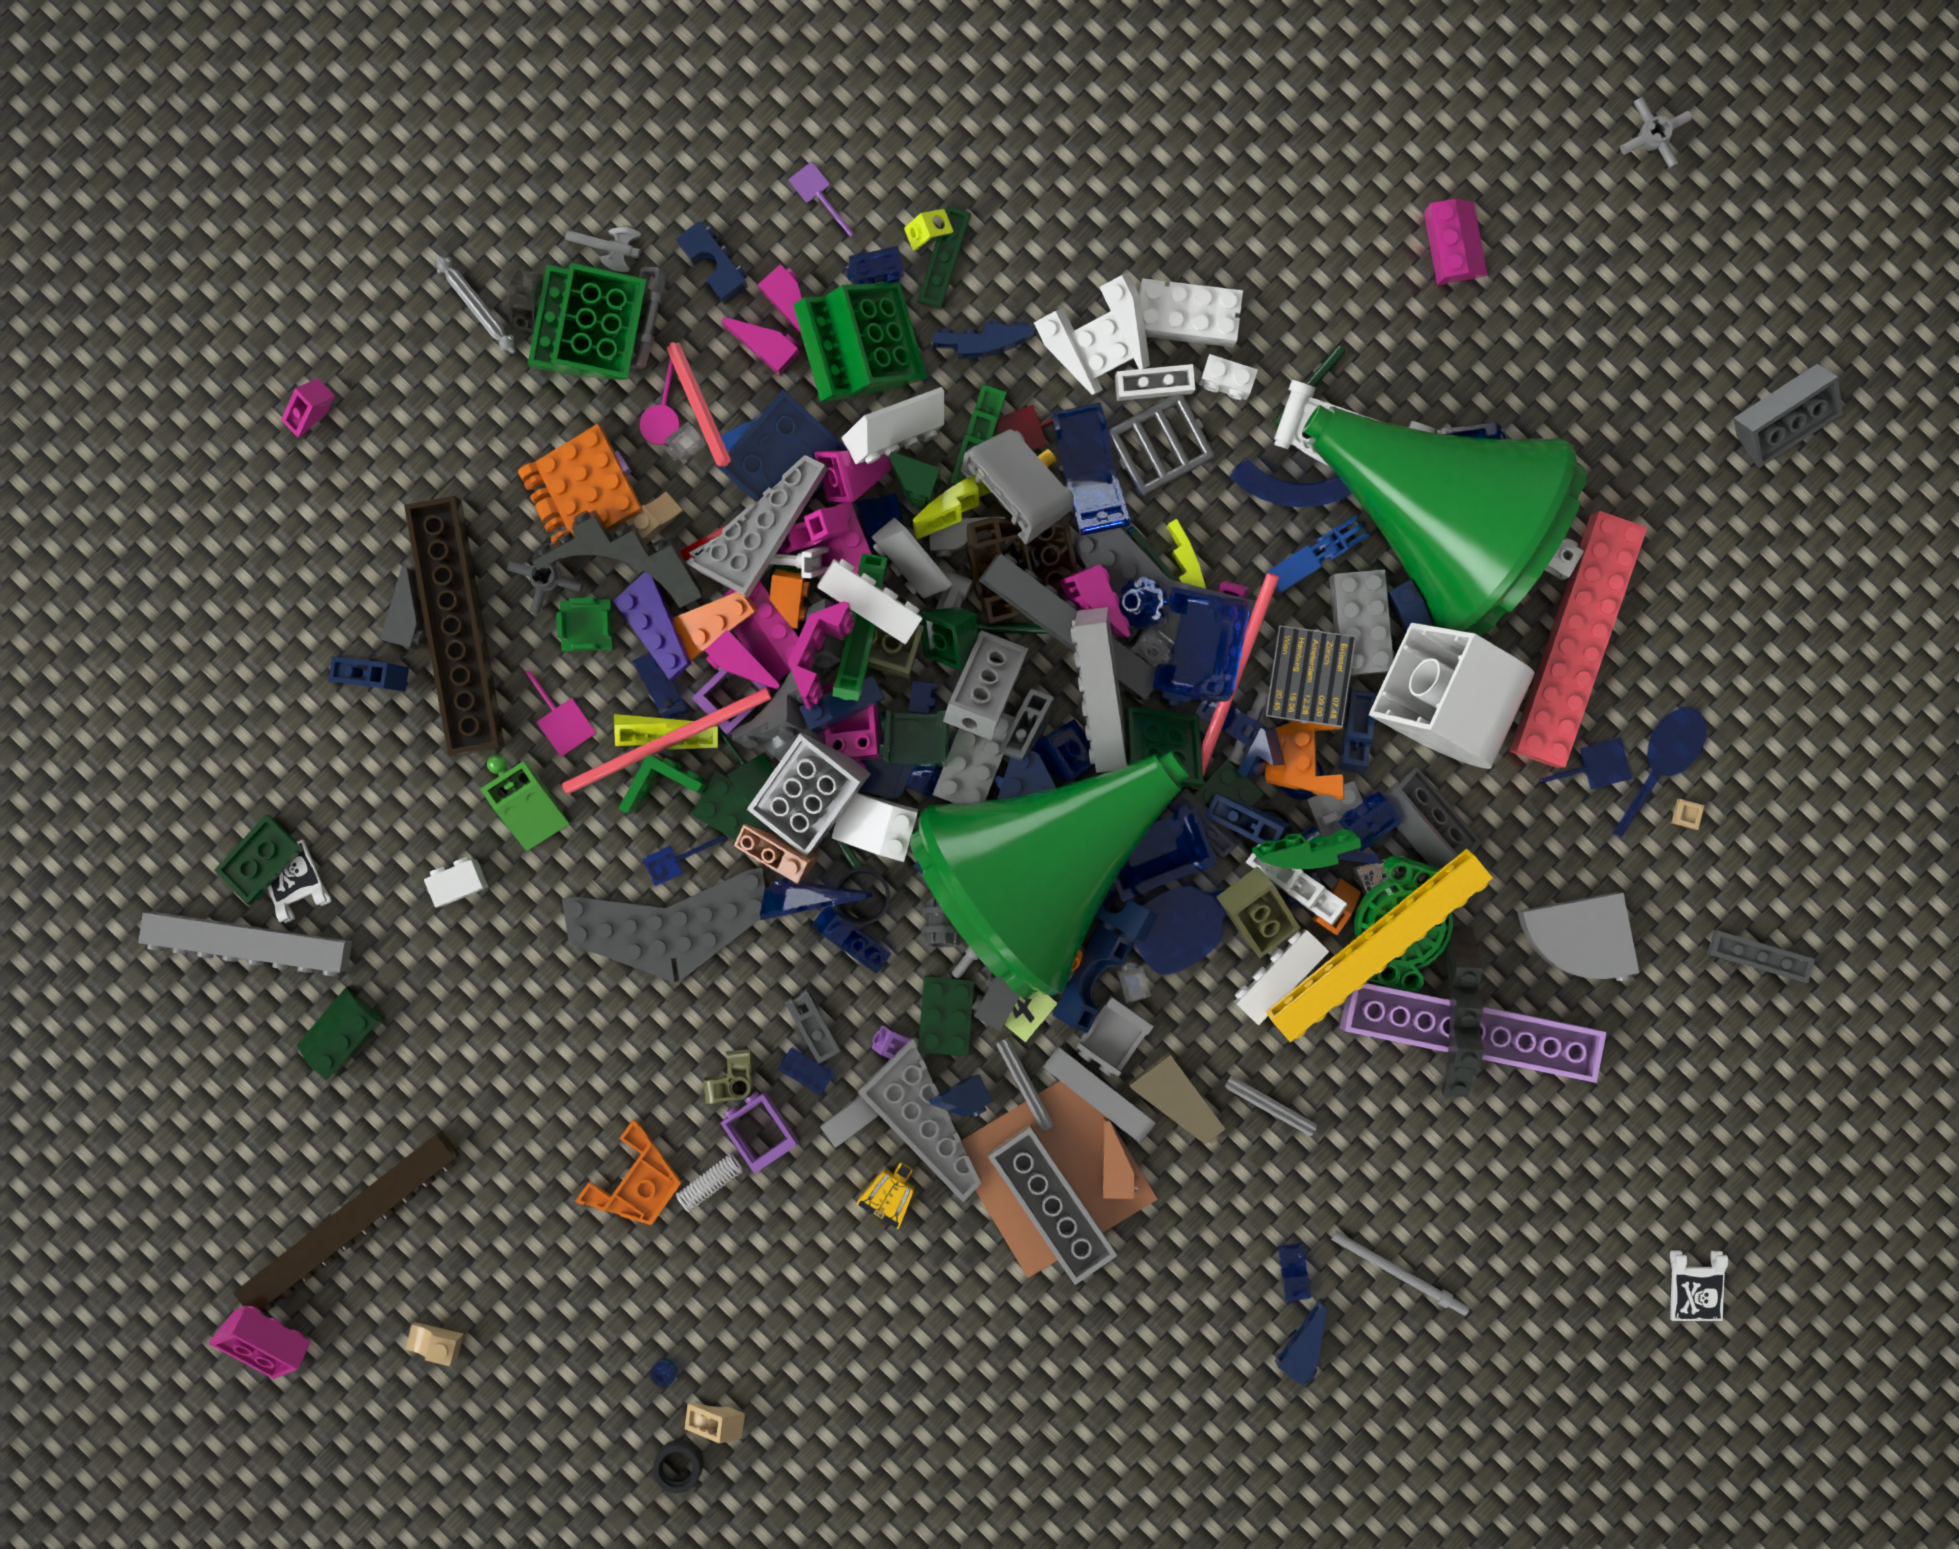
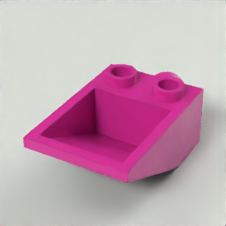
M835 683L824 684L823 695L832 692ZM877 704L825 730L826 745L852 758L865 770H867L866 766L861 760L884 758ZM862 739H867L865 747L860 745ZM838 742H842L840 750H838Z

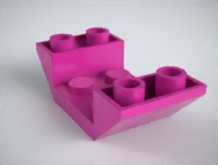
M843 601L810 614L788 660L803 702L809 710L812 709L814 704L819 703L823 694L817 674L811 672L815 659H813L816 649L820 650L825 641L824 633L842 641L846 634L849 635L851 633L855 620H852L853 613L848 602Z

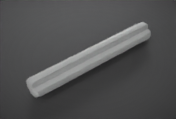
M1004 1038L998 1041L997 1047L1042 1131L1049 1130L1053 1127V1122L1010 1040Z
M1233 1076L1228 1078L1225 1087L1231 1092L1309 1136L1315 1133L1317 1125L1239 1079Z

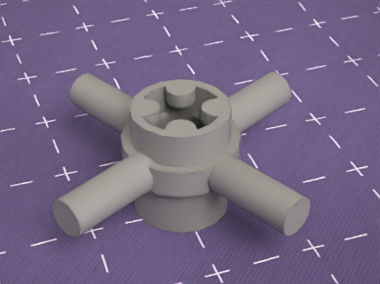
M1644 98L1634 101V104L1644 124L1640 129L1638 137L1620 146L1621 152L1625 155L1640 146L1648 151L1659 149L1669 169L1676 166L1678 161L1668 142L1672 136L1673 129L1692 120L1691 113L1686 111L1671 120L1664 116L1654 117ZM1653 129L1656 130V134L1654 136L1651 133Z

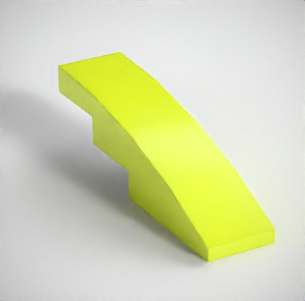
M976 475L970 479L966 478L949 488L929 503L913 519L914 537L917 540L961 522V513L980 506L979 497L991 493V490L983 481L977 483L975 480Z
M1175 519L1167 525L1166 529L1178 546L1171 555L1184 573L1176 581L1206 588L1201 568L1191 543L1178 520Z

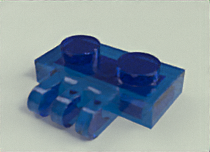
M1357 849L1337 855L1338 860L1376 864L1379 860L1376 854L1360 852Z

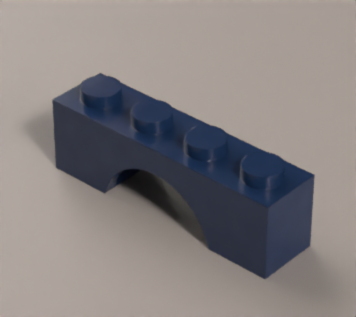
M1098 925L1083 954L1080 965L1069 980L1052 1015L1071 1027L1088 1034L1099 1012L1094 1002V987L1098 978L1110 967L1123 966L1134 943Z

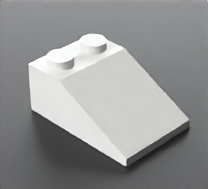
M857 792L836 821L832 838L877 855L904 862L918 809Z

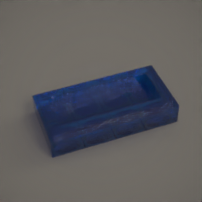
M792 1047L778 1068L782 1073L819 1095H822L835 1073Z

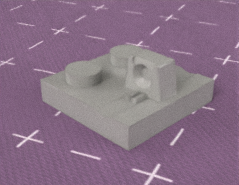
M1355 781L1344 784L1345 800L1335 799L1333 796L1324 794L1306 799L1320 836L1333 835L1336 831L1342 829L1351 830L1355 834H1359L1373 828Z

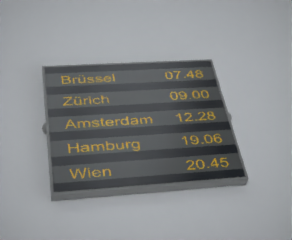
M1279 625L1266 717L1301 721L1303 724L1314 723L1342 727L1356 636L1323 632L1319 629L1309 630Z

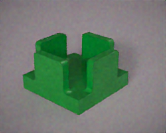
M589 597L569 598V601H560V612H556L557 637L561 638L562 652L614 650L611 599Z

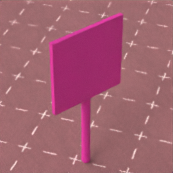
M530 670L526 671V674L552 710L549 714L538 720L537 724L560 757L596 734V731L573 698L556 708Z

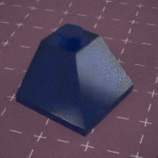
M1075 719L1037 741L1031 749L1033 752L1040 753L1050 774L1069 781L1095 766V764L1090 763L1089 740L1087 741L1086 735Z

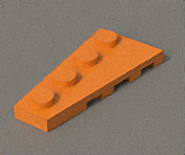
M735 592L674 617L673 624L677 634L681 636L690 661H693L705 652V649L726 630L731 632L755 614L758 609L749 597L747 598Z

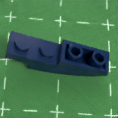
M990 321L989 324H984V334H979L976 330H964V333H953L951 329H940L938 332H933V348L958 349V359L988 357L1011 350L1034 337V326H1030L1028 322L1023 321L1015 322L1014 325H1004L1003 321Z

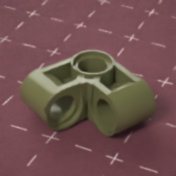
M751 1049L725 1051L727 1054V1076L718 1075L703 1078L705 1103L741 1100L752 1093L754 1082ZM740 1080L746 1083V1093L740 1094L735 1090L736 1081Z

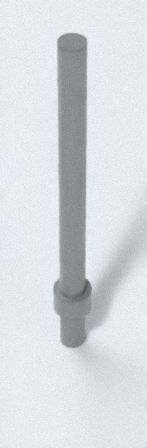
M1337 1231L1333 1233L1331 1240L1436 1299L1437 1304L1444 1308L1449 1307L1463 1316L1468 1314L1470 1307L1454 1299L1451 1293L1444 1289L1440 1291Z

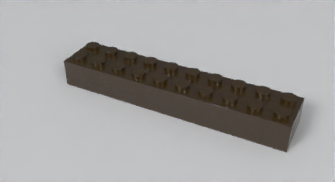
M455 496L405 504V514L447 753L449 756H461L505 748L462 500Z

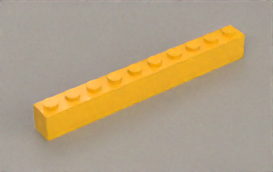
M1465 849L1268 1009L1266 1013L1290 1042L1302 1037L1306 1033L1307 1028L1323 1020L1328 1011L1344 1003L1349 994L1354 990L1361 989L1370 977L1382 972L1395 957L1402 956L1412 943L1423 939L1427 935V931L1433 926L1444 922L1448 914L1454 909L1464 906L1468 898L1475 892L1485 889L1493 877L1475 855L1468 849Z

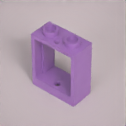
M723 669L692 697L707 714L719 710L706 695L729 674V672ZM752 681L760 690L767 687ZM762 704L737 715L731 722L728 719L717 725L726 734L731 735L732 730L738 728Z
M757 1091L745 1099L747 1104L740 1109L737 1106L729 1109L723 1114L725 1119L721 1122V1125L754 1174L799 1143V1140L766 1091L760 1095ZM762 1102L786 1138L759 1157H756L733 1121Z

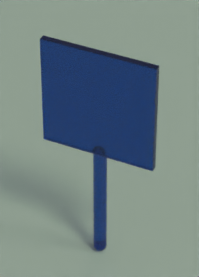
M1621 738L1579 748L1584 767L1541 778L1540 782L1545 783L1586 772L1590 789L1592 790L1632 779Z

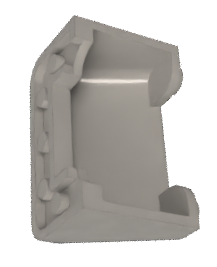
M1009 429L972 447L964 454L961 466L963 474L968 479L976 475L975 480L977 483L984 482L1013 515L1011 520L1015 525L1018 522L1022 529L1018 536L1025 544H1028L1073 509V492L1068 487H1064L1028 447L1020 432Z

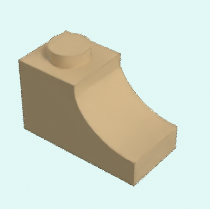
M664 492L651 503L643 505L644 511L627 520L626 524L628 526L634 524L647 544L684 511L667 492Z
M414 1322L411 1325L406 1349L421 1354L425 1357V1361L451 1366L458 1359L464 1334Z
M696 1402L689 1403L687 1406L685 1430L717 1443L742 1439L745 1413L728 1406L713 1407Z

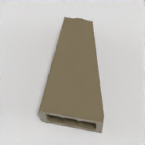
M1169 1053L1128 1082L1136 1093L1204 1144L1208 1142L1212 1144L1223 1136L1224 1126Z

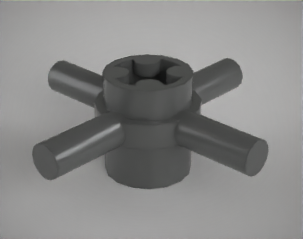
M510 561L508 564V571L530 577L531 584L536 588L530 612L539 614L546 592L553 591L558 586L577 592L582 591L583 583L561 576L555 561L539 570L536 569L535 565L530 567ZM550 570L549 582L545 584L544 580L539 578L540 573L546 574Z

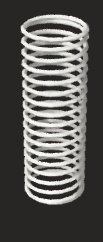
M728 1154L725 1157L726 1160L723 1158L722 1161H719V1164L716 1163V1167L713 1166V1169L709 1168V1171H706V1174L703 1173V1176L700 1175V1179L696 1178V1181L693 1180L690 1186L687 1185V1189L683 1188L684 1191L680 1190V1193H676L680 1204L685 1210L691 1212L693 1208H696V1205L699 1206L706 1198H709V1195L712 1196L713 1193L719 1191V1188L732 1181V1178L735 1179L738 1173L741 1174L743 1172L741 1165L732 1154Z

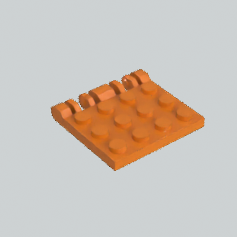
M599 424L594 425L539 460L528 463L518 470L527 490L535 489L544 483L546 485V488L537 490L530 497L532 502L536 503L535 508L541 521L546 523L544 526L546 531L552 532L564 525L567 530L560 531L552 536L551 541L553 544L558 541L557 538L568 531L574 533L572 530V524L575 521L574 517L587 510L590 513L596 510L608 531L644 511L602 426Z

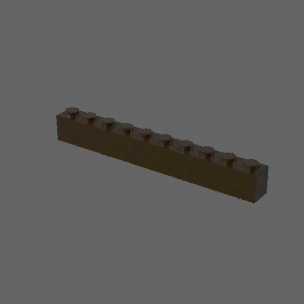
M443 1131L435 1134L233 1292L234 1296L243 1307H256L264 1315L276 1306L273 1303L275 1299L280 1296L283 1300L296 1289L293 1285L298 1281L304 1284L316 1274L313 1271L316 1267L321 1265L324 1268L336 1259L333 1255L339 1249L344 1252L354 1245L356 1241L353 1238L361 1233L365 1236L376 1227L374 1224L376 1220L381 1217L384 1221L396 1212L395 1205L399 1202L406 1204L416 1196L414 1191L418 1187L422 1186L425 1189L437 1180L434 1176L440 1170L445 1173L457 1163L454 1159L461 1154Z

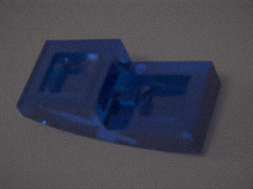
M1303 1243L1278 1246L1285 1301L1311 1299Z

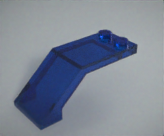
M1101 403L1052 412L1051 415L1066 487L1074 494L1073 511L1080 536L1131 526L1130 517L1114 468L1106 419Z

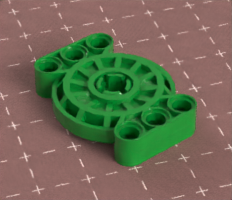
M1400 856L1387 858L1383 864V870L1389 879L1373 887L1363 897L1357 909L1354 921L1356 938L1362 934V931H1366L1441 869ZM1397 866H1403L1400 873L1393 874ZM1421 873H1426L1425 878L1418 882V876ZM1452 912L1448 914L1444 922L1433 926L1427 931V935L1423 939L1412 943L1402 956L1391 960L1386 966L1390 967V971L1387 974L1382 975V972L1374 974L1368 981L1408 992L1419 991L1424 984V978L1418 969L1436 960L1447 946L1453 929ZM1409 974H1414L1411 980L1405 981Z

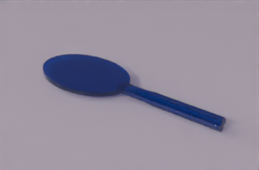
M1688 707L1680 708L1666 715L1658 723L1650 737L1647 748V759L1652 772L1613 831L1614 835L1622 838L1661 776L1679 774L1696 760L1706 738V723L1698 710Z

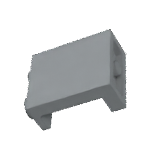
M1109 996L1098 1012L1088 1034L1084 1032L1077 1042L1076 1047L1080 1050L1077 1054L1088 1062L1094 1059L1101 1064L1099 1069L1111 1077L1114 1073L1119 1077L1124 1065L1145 1035H1148L1154 1026L1118 1000Z

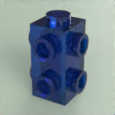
M898 246L849 256L850 264L845 265L848 280H854V284H874L883 281L885 283H895L904 277Z

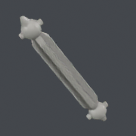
M437 254L435 256L437 272L439 274L445 273L450 285L490 335L499 341V350L502 352L504 350L514 354L516 352L514 336H507L505 334L503 326L459 271L452 268V259L450 257L443 258Z

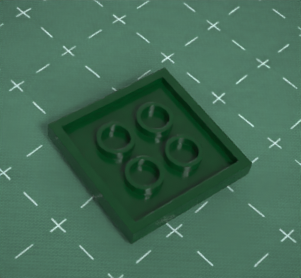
M1128 706L1125 710L1127 765L1156 753L1163 757L1172 751L1189 774V777L1180 783L1181 786L1200 788L1204 782L1199 716Z

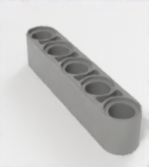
M1057 1047L1043 1067L1139 1143L1144 1140L1156 1124L1060 1047Z

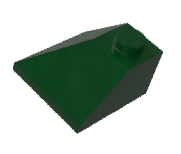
M959 607L919 612L918 614L922 617L919 624L924 626L921 636L924 657L959 671L963 670L979 636L976 613Z

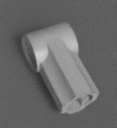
M949 571L946 577L953 585L941 591L942 595L936 609L960 608L972 586L973 580Z

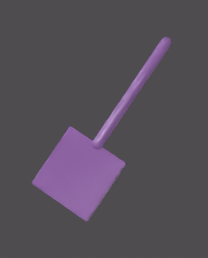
M812 161L788 179L806 203H809L818 196L850 237L854 235L821 192L828 188L830 183Z

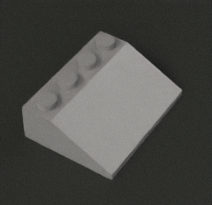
M800 733L747 810L807 857L819 846L870 776V773L852 758L804 733Z

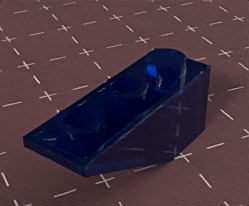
M828 904L812 923L821 935L875 974L891 956L888 950L854 923L846 920Z

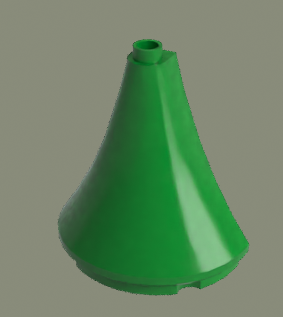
M1318 405L1314 409L1303 428V432L1311 436L1307 444L1339 476L1382 532L1421 595L1434 627L1474 633L1478 636L1494 628L1498 620L1507 611L1511 612L1541 576L1572 525L1581 504L1578 501L1579 495L1586 485V470L1577 462L1574 447L1561 438L1517 440L1473 438L1433 433L1373 420L1338 409L1337 407L1330 406L1329 409H1326L1322 405Z
M1170 751L1163 757L1156 753L1117 770L1058 788L996 800L929 805L920 813L919 827L910 835L911 850L923 870L922 876L942 910L988 969L997 978L1001 977L1012 991L1021 997L1031 999L1039 993L1055 996L1065 989L1080 947L1099 907L1119 872L1155 820L1177 793L1182 790L1183 787L1180 783L1188 778L1189 774L1176 755Z

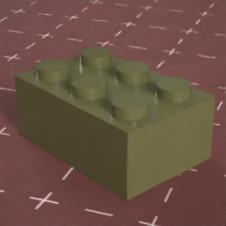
M1258 866L1217 896V899L1245 942L1259 958L1266 955L1301 929L1274 884Z

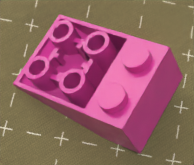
M1101 564L1085 568L1059 580L1067 600L1073 602L1078 607L1077 611L1108 607L1111 632L1117 635L1118 638L1130 636L1128 630L1130 629L1129 622L1119 609V598L1115 592H1112L1108 583L1110 582L1109 574L1105 568H1102Z

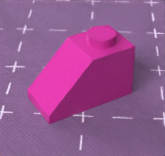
M319 378L295 388L281 420L299 438L328 412L335 396Z

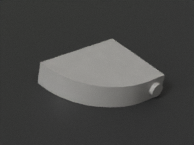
M1613 892L1517 911L1520 926L1529 944L1541 958L1555 968L1584 978H1616V981L1632 979V974L1639 973L1624 893Z

